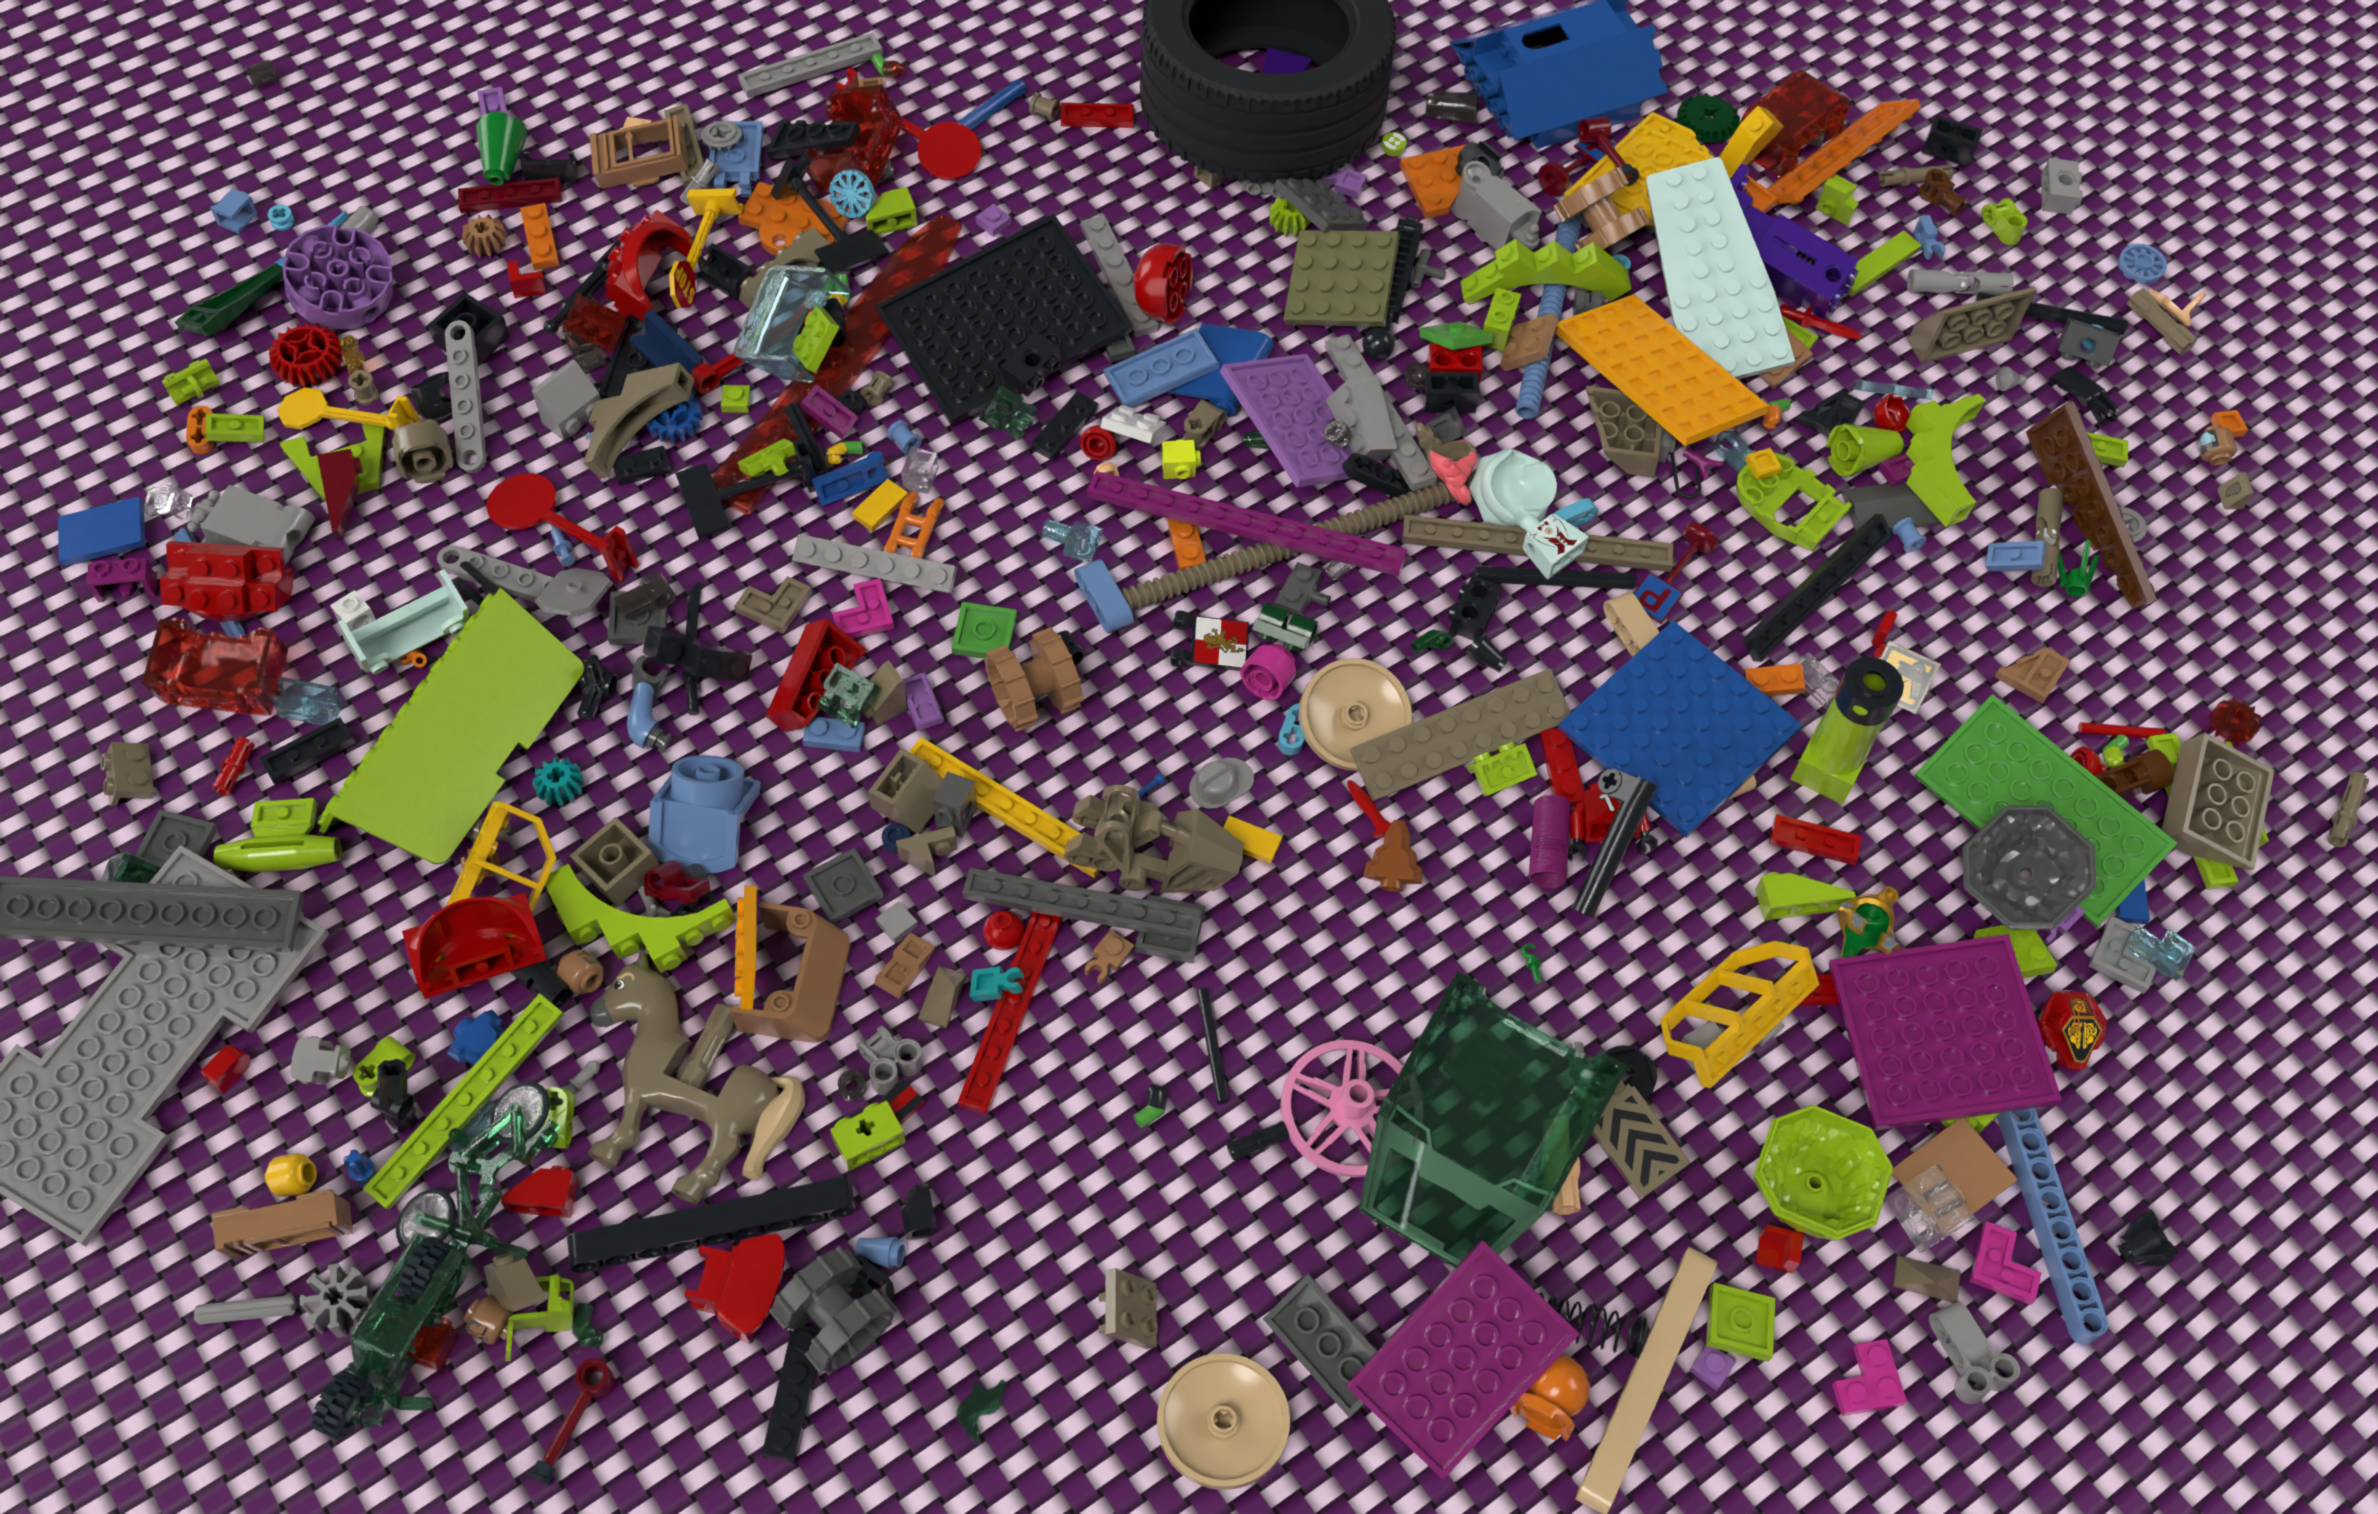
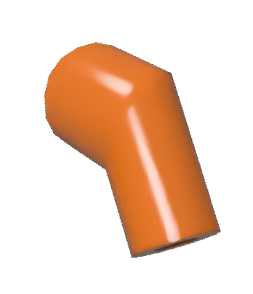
M413 650L400 658L403 665H408L412 662L416 668H423L427 664L426 656L418 650Z

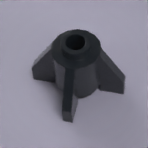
M2151 1209L2137 1217L2127 1232L2119 1237L2121 1244L2117 1246L2125 1262L2129 1263L2132 1261L2135 1266H2164L2174 1261L2173 1256L2179 1254L2177 1248L2168 1241L2165 1233L2159 1226L2155 1213Z

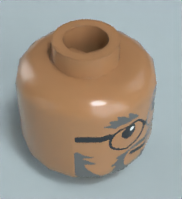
M575 950L561 958L557 974L570 986L571 991L578 995H584L598 989L603 981L604 970L602 964L585 950Z
M488 1295L483 1299H475L463 1321L467 1323L466 1331L468 1334L488 1345L497 1343L500 1338L505 1341L507 1340L508 1320L510 1316L514 1315V1312L501 1307L495 1297Z

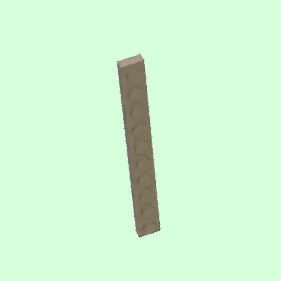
M1412 515L1404 516L1402 543L1528 556L1522 547L1527 533L1522 527ZM1586 534L1589 538L1585 551L1573 560L1575 562L1671 572L1673 567V543Z

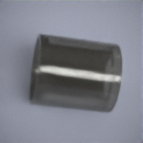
M269 59L245 68L255 89L279 81L276 70Z

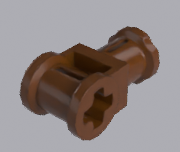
M1931 169L1927 172L1925 183L1918 189L1921 199L1932 203L1935 207L1942 204L1950 211V215L1953 217L1957 216L1967 205L1968 199L1962 198L1953 191L1955 184L1948 179L1946 173L1942 170Z

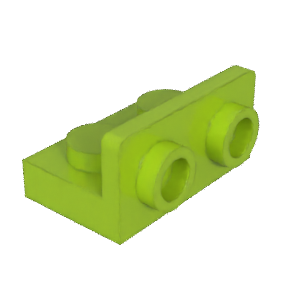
M1514 741L1508 742L1498 747V753L1490 756L1489 751L1473 757L1474 763L1466 765L1468 771L1474 770L1484 796L1537 775L1525 743L1515 745Z

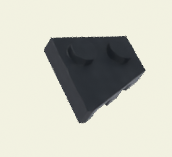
M1841 391L1833 395L1831 399L1818 403L1811 411L1807 413L1805 411L1801 412L1796 422L1829 437L1830 432L1835 426L1845 423L1854 424L1866 402Z

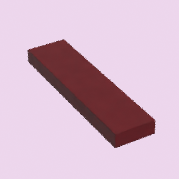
M560 177L504 183L499 186L486 185L458 189L460 213L563 202Z

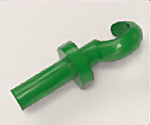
M1528 943L1522 947L1521 954L1525 959H1528L1526 966L1527 969L1532 971L1534 983L1539 984L1542 982L1539 972L1541 961L1535 957V954L1525 952L1528 948L1536 949V945Z

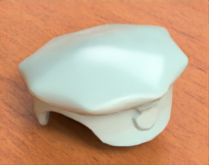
M1509 448L1482 457L1469 488L1485 522L1521 527L1522 520L1529 514H1532L1540 522L1544 520L1548 506L1556 495L1557 482L1553 471L1545 463Z

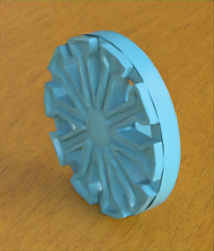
M847 169L834 176L833 181L830 183L829 191L831 195L830 200L833 206L836 207V210L848 218H858L867 214L871 210L875 199L874 188L869 178L861 171L855 169ZM853 175H856L855 182L853 181ZM862 181L865 183L864 187L860 186ZM864 192H867L869 197L864 196Z

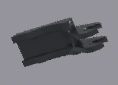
M2069 366L2051 375L2048 379L2056 383L2059 388L2074 395L2082 406L2088 405L2100 425L2109 424L2102 417L2101 413L2110 421L2117 420L2110 413L2109 409L2116 413L2119 412V409L2106 395V390L2073 367Z

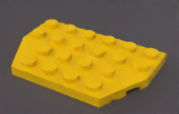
M1651 112L1614 147L1626 164H1630L1639 171V178L1633 184L1625 185L1610 196L1621 216L1642 206L1650 220V223L1647 225L1654 226L1646 187L1647 177L1654 173L1711 159L1714 156L1708 153L1705 145L1701 146L1693 130ZM1607 154L1564 193V198L1611 170L1616 169V166Z

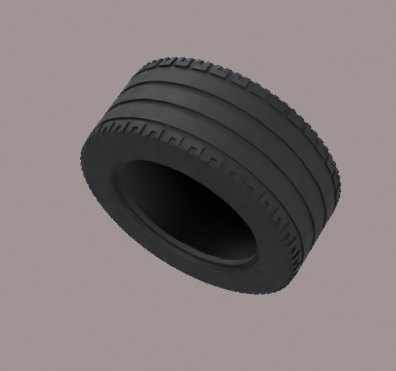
M1146 0L1142 17L1140 100L1146 123L1150 125V130L1154 132V136L1159 138L1161 144L1166 145L1168 150H1172L1174 155L1180 156L1183 161H1189V164L1192 166H1198V169L1208 170V173H1216L1220 177L1227 176L1228 179L1233 180L1235 178L1243 182L1248 180L1251 183L1257 181L1266 184V182L1275 184L1277 179L1293 178L1303 180V178H1318L1319 175L1324 176L1328 172H1335L1337 168L1345 167V164L1352 163L1353 159L1359 158L1360 154L1366 152V149L1375 141L1382 127L1386 113L1396 44V23L1391 4L1388 0ZM1271 48L1311 58V61L1317 64L1318 67L1291 74H1264L1229 66L1214 57L1239 49Z

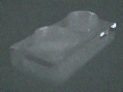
M1808 652L1793 664L1802 663L1805 690L1825 709H1828L1840 681Z

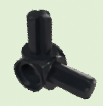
M597 655L584 659L586 669L581 679V691L584 697L577 715L585 721L594 718L600 702L611 698L617 687V674L609 672L602 665Z

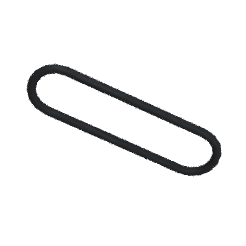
M1694 443L1690 444L1691 449L1695 450ZM1673 451V453H1670L1675 489L1684 498H1696L1701 493L1698 466L1694 463L1697 492L1693 495H1687L1679 488Z

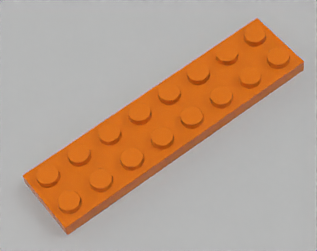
M1919 99L1879 103L1769 186L1767 190L1779 198L1777 205L1782 203L1795 205L1802 202L1804 196L1819 189L1821 183L1829 178H1833L1838 170L1849 166L1855 157L1865 154L1867 148L1882 141L1884 135L1898 128L1897 125L1913 117L1912 114L1921 108Z

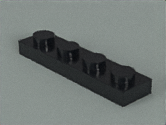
M801 1326L790 1333L761 1454L763 1458L796 1463L817 1369L808 1360L805 1353L809 1351L812 1343L811 1340L820 1333L821 1329Z

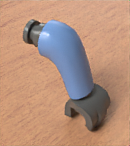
M641 655L635 662L632 670L631 684L634 691L627 719L628 735L633 743L642 749L647 745L651 748L656 746L658 751L663 753L668 747L672 735L669 733L664 735V730L658 727L659 721L655 720L652 716L654 693L658 692L666 683L668 671L662 669L657 676L648 675L645 672L648 664L646 655Z

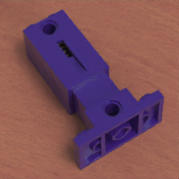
M1741 163L1730 181L1773 289L1805 309L1811 307L1810 312L1825 319L1829 312L1833 314L1841 303L1840 299L1843 294H1847L1855 282L1854 279L1859 272L1856 270L1859 260L1787 217L1779 214L1774 219L1753 207V198L1746 194L1748 191L1746 187L1750 182L1748 178L1750 168Z

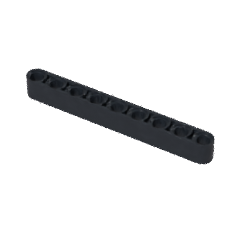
M834 1178L573 1233L567 1237L570 1270L576 1273L589 1272L700 1248V1245L707 1247L847 1217L856 1212L852 1183L850 1178Z

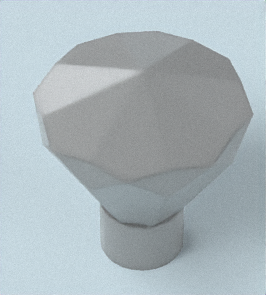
M2003 366L1997 372L1996 385L1999 390L2007 391L2016 385H2024L2026 383V376L2018 375L2010 367Z

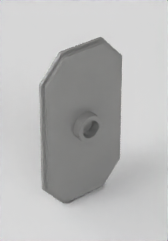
M581 568L560 571L535 599V603L544 612L566 616L589 613L613 582L603 572Z

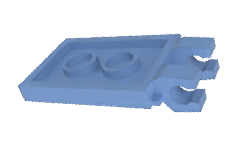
M727 121L736 124L740 128L742 140L739 141L738 146H731L730 150L722 149L720 152L717 148L710 150L709 159L720 167V170L717 171L711 182H714V188L727 189V182H739L741 198H750L752 182H757V179L760 177L764 131L763 121Z

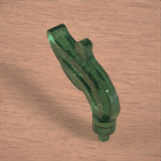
M1001 1380L997 1386L983 1391L981 1384L972 1383V1393L962 1401L956 1411L957 1421L965 1428L967 1436L969 1438L972 1437L975 1444L980 1442L978 1436L980 1429L977 1424L979 1417L993 1414L1003 1405V1401L1000 1399L1006 1389L1004 1380Z

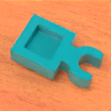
M1001 966L973 970L970 997L974 1002L1002 999L1003 991L1006 990L1013 994L1020 993L1023 989L1018 982H1012L1017 978H1024V974L1020 968H1010L1004 972Z

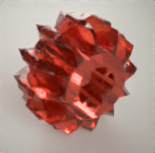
M2233 697L2228 701L2223 700L2219 702L2216 708L2213 709L2209 717L2211 720L2209 728L2216 730L2215 737H2223L2224 743L2231 740L2237 746L2242 742H2250L2258 733L2261 727L2259 723L2261 715L2254 713L2256 706L2249 707L2246 705V699L2239 703Z

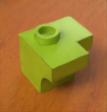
M1838 175L1829 178L1824 184L1815 209L1848 226L1859 204L1853 198L1857 185Z

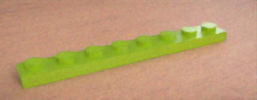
M539 993L363 1189L390 1211L565 1014Z

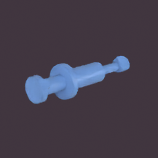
M551 525V535L555 542L553 550L556 555L562 556L561 563L563 566H570L575 562L574 556L570 554L573 548L572 544L565 540L562 530Z

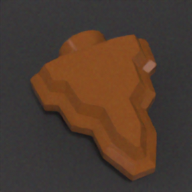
M1394 820L1385 833L1384 844L1375 849L1373 860L1366 862L1363 877L1379 881V888L1385 891L1402 892L1404 884H1422V868L1417 865L1416 853L1410 848V834L1405 821Z

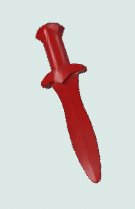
M1786 303L1779 307L1782 316L1801 322L1800 326L1804 328L1805 326L1817 327L1831 334L1850 339H1860L1862 337L1860 333L1843 324L1824 320L1813 315L1810 312L1811 307H1808L1805 312L1789 308Z
M1348 780L1347 786L1352 797L1375 826L1376 831L1373 832V837L1385 838V833L1392 823L1388 822L1379 813L1373 801L1355 782Z

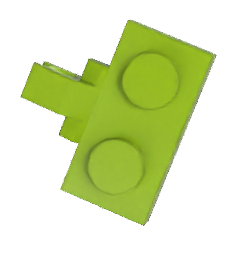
M782 439L739 461L738 466L741 472L750 477L763 475L770 469L775 475L781 476L789 472L785 463L791 459V456L795 455L793 443Z

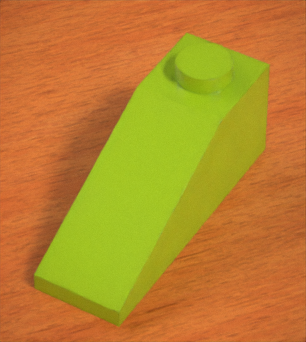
M1771 872L1761 877L1755 888L1764 921L1836 912L1840 904L1856 897L1854 891L1792 873L1779 874L1778 872Z

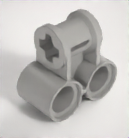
M882 1025L864 1043L860 1041L856 1044L860 1054L871 1065L869 1069L871 1084L874 1091L880 1095H886L899 1084V1073L905 1076H914L922 1069L923 1058L919 1043L913 1039H903L897 1043L889 1031ZM906 1054H913L916 1056L911 1061H904L901 1059ZM882 1073H889L892 1075L887 1080L882 1081L877 1079V1077Z

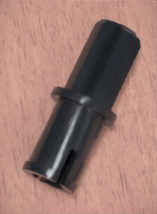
M1280 1121L1259 1131L1253 1129L1252 1134L1228 1143L1227 1150L1232 1160H1238L1257 1151L1265 1152V1148L1288 1140L1289 1134L1283 1121Z

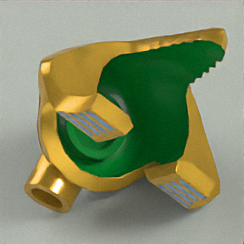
M1887 886L1876 895L1866 894L1846 900L1838 906L1837 916L1843 932L1841 958L1854 957L1863 948L1882 951L1886 955H1889L1892 951L1901 950L1899 943L1895 941L1893 932L1895 916L1892 905L1899 900V894L1894 888Z

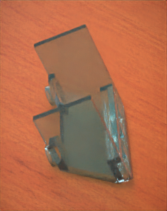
M787 265L771 267L763 277L734 346V354L743 362L783 380L813 382L815 377L800 366V361L796 356L790 354L794 340L797 337L807 310L813 311L815 305L821 308L824 307L830 293L850 294L851 289L824 267Z

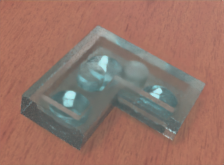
M2140 925L2131 932L2126 946L2130 948L2134 955L2144 958L2154 965L2162 975L2169 976L2176 982L2184 974L2195 949V946L2172 930H2169L2160 940Z

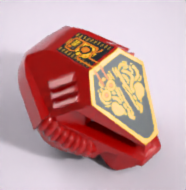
M2059 990L2053 993L2045 1001L2037 1019L2043 1042L2052 1052H2057L2056 1059L2058 1064L2068 1068V1070H2084L2092 1051L2099 1049L2106 1036L2108 1021L2096 1001L2087 992Z

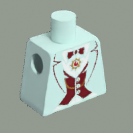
M1529 514L1520 524L1527 532L1522 546L1523 550L1547 579H1550L1584 553L1589 538L1588 535L1556 514L1549 515L1541 522L1532 514Z

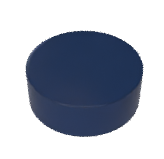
M891 824L882 832L883 847L892 854H898L896 841L911 837V833L903 824Z

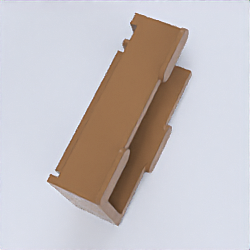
M673 115V118L614 130L599 135L596 133L590 134L593 175L601 189L631 182L634 187L658 182L659 176L689 170L685 130L677 115ZM657 140H669L671 152L634 160L632 146ZM628 147L629 161L617 163L616 151Z
M333 1189L298 1195L295 1201L251 1210L248 1206L211 1214L215 1250L234 1259L243 1257L242 1252L255 1254L254 1250L261 1253L342 1236L344 1233L348 1235L353 1234L350 1203L335 1194Z

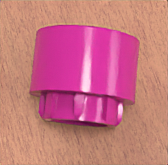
M1261 645L1241 667V679L1245 686L1256 696L1266 700H1275L1282 695L1296 676L1294 656L1282 645Z

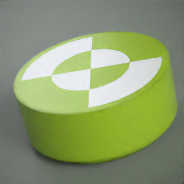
M1388 133L1383 137L1382 150L1389 156H1400L1406 150L1407 140L1400 133Z

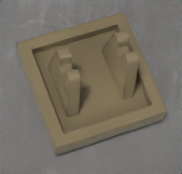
M1117 1268L1106 1270L1105 1292L1099 1294V1301H1105V1324L1099 1326V1333H1105L1107 1336L1145 1349L1157 1347L1156 1283Z

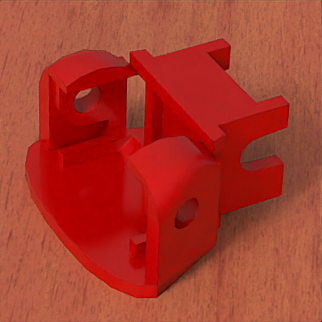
M776 1233L742 1239L739 1246H733L732 1252L700 1245L698 1252L701 1257L705 1258L703 1275L698 1290L686 1289L684 1294L685 1298L691 1301L690 1306L692 1309L717 1314L723 1329L748 1344L754 1341L758 1329L769 1315V1310L773 1306L781 1283L785 1265V1248L782 1238Z

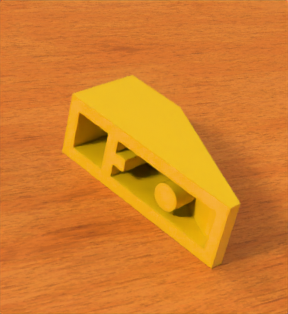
M1757 106L1738 126L1720 154L1719 158L1723 161L1729 179H1731L1741 163L1747 166L1784 128L1768 109Z

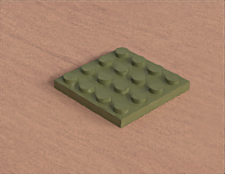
M1300 230L1283 319L1285 324L1385 327L1400 240L1399 232H1323L1318 230Z

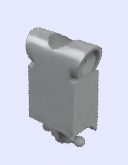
M1479 161L1468 162L1464 166L1459 184V192L1454 202V215L1462 220H1468L1467 225L1495 250L1500 249L1514 239H1517L1530 250L1537 247L1539 243L1538 222L1542 211L1498 176H1492L1491 171L1484 163Z
M228 485L221 497L219 491L212 490L209 492L207 499H203L201 503H197L194 506L193 520L188 523L187 529L190 532H196L199 529V525L203 523L201 529L205 537L201 543L284 548L286 566L292 557L294 548L305 537L314 523L315 517L310 511L302 507H283L276 501Z

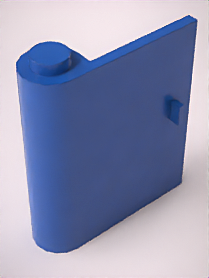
M1202 324L1198 332L1217 359L1219 369L1165 393L1211 400L1213 405L1227 412L1226 416H1233L1241 403L1220 373L1223 364L1267 359L1274 347V343L1268 335L1262 332Z

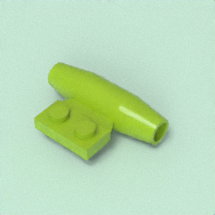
M314 798L255 802L251 828L255 837L217 845L214 850V862L217 867L223 870L232 868L233 871L253 873L303 870L340 861L342 847L337 837L308 835L314 829L318 804Z

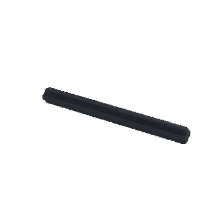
M1979 292L1975 302L1999 295ZM2031 302L2024 314L2027 317L2066 324L2069 317L2087 324L2099 325L2106 330L2118 334H2124L2128 327V321L2125 319Z
M1476 566L1474 569V576L1492 583L1634 589L1636 584L1634 573L1560 570L1550 579H1547L1539 569Z

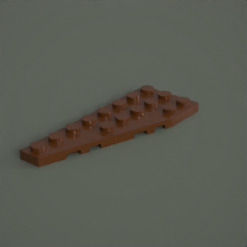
M2074 401L2066 403L2027 430L2026 434L2046 481L2050 486L2055 485L2057 489L2062 491L2063 505L2068 504L2073 511L2072 519L2085 539L2091 541L2090 546L2093 551L2099 550L2104 557L2102 564L2106 570L2112 569L2117 576L2116 585L2133 610L2141 608L2157 600L2154 594V587L2146 575L2143 561L2138 556L2133 544V537L2125 525L2122 511L2117 506L2112 487L2104 475L2101 461L2097 458L2093 449L2091 437L2085 430L2081 414L2077 410Z

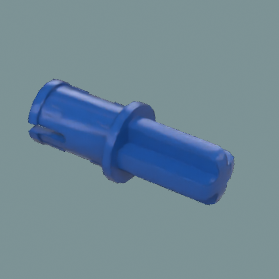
M354 1149L350 1150V1155L344 1156V1163L348 1167V1175L352 1180L357 1181L361 1188H364L377 1173L374 1170V1163L371 1159L364 1157L363 1154Z

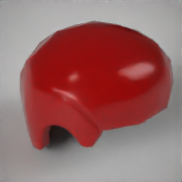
M1893 393L1883 397L1875 405L1873 412L1874 422L1879 429L1892 430L1899 434L1907 429L1905 425L1911 416L1908 407L1903 402V398L1901 396L1893 397Z

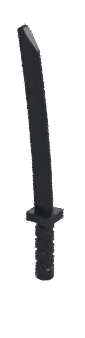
M698 582L689 593L686 636L696 640L702 591L701 582ZM685 669V672H682V677L687 691L688 714L697 715L699 714L697 683H700V677L694 676Z

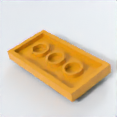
M744 885V898L738 897L735 930V977L741 978H735L734 997H740V1010H753L756 971L757 886Z

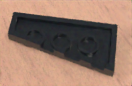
M782 119L766 153L770 160L779 158L786 159L804 153L808 155L810 153L828 152L840 148L847 149L854 146L861 128L857 122L832 121L829 125H825L823 121L817 120L813 124H807L805 120H797L795 124H792L789 120Z

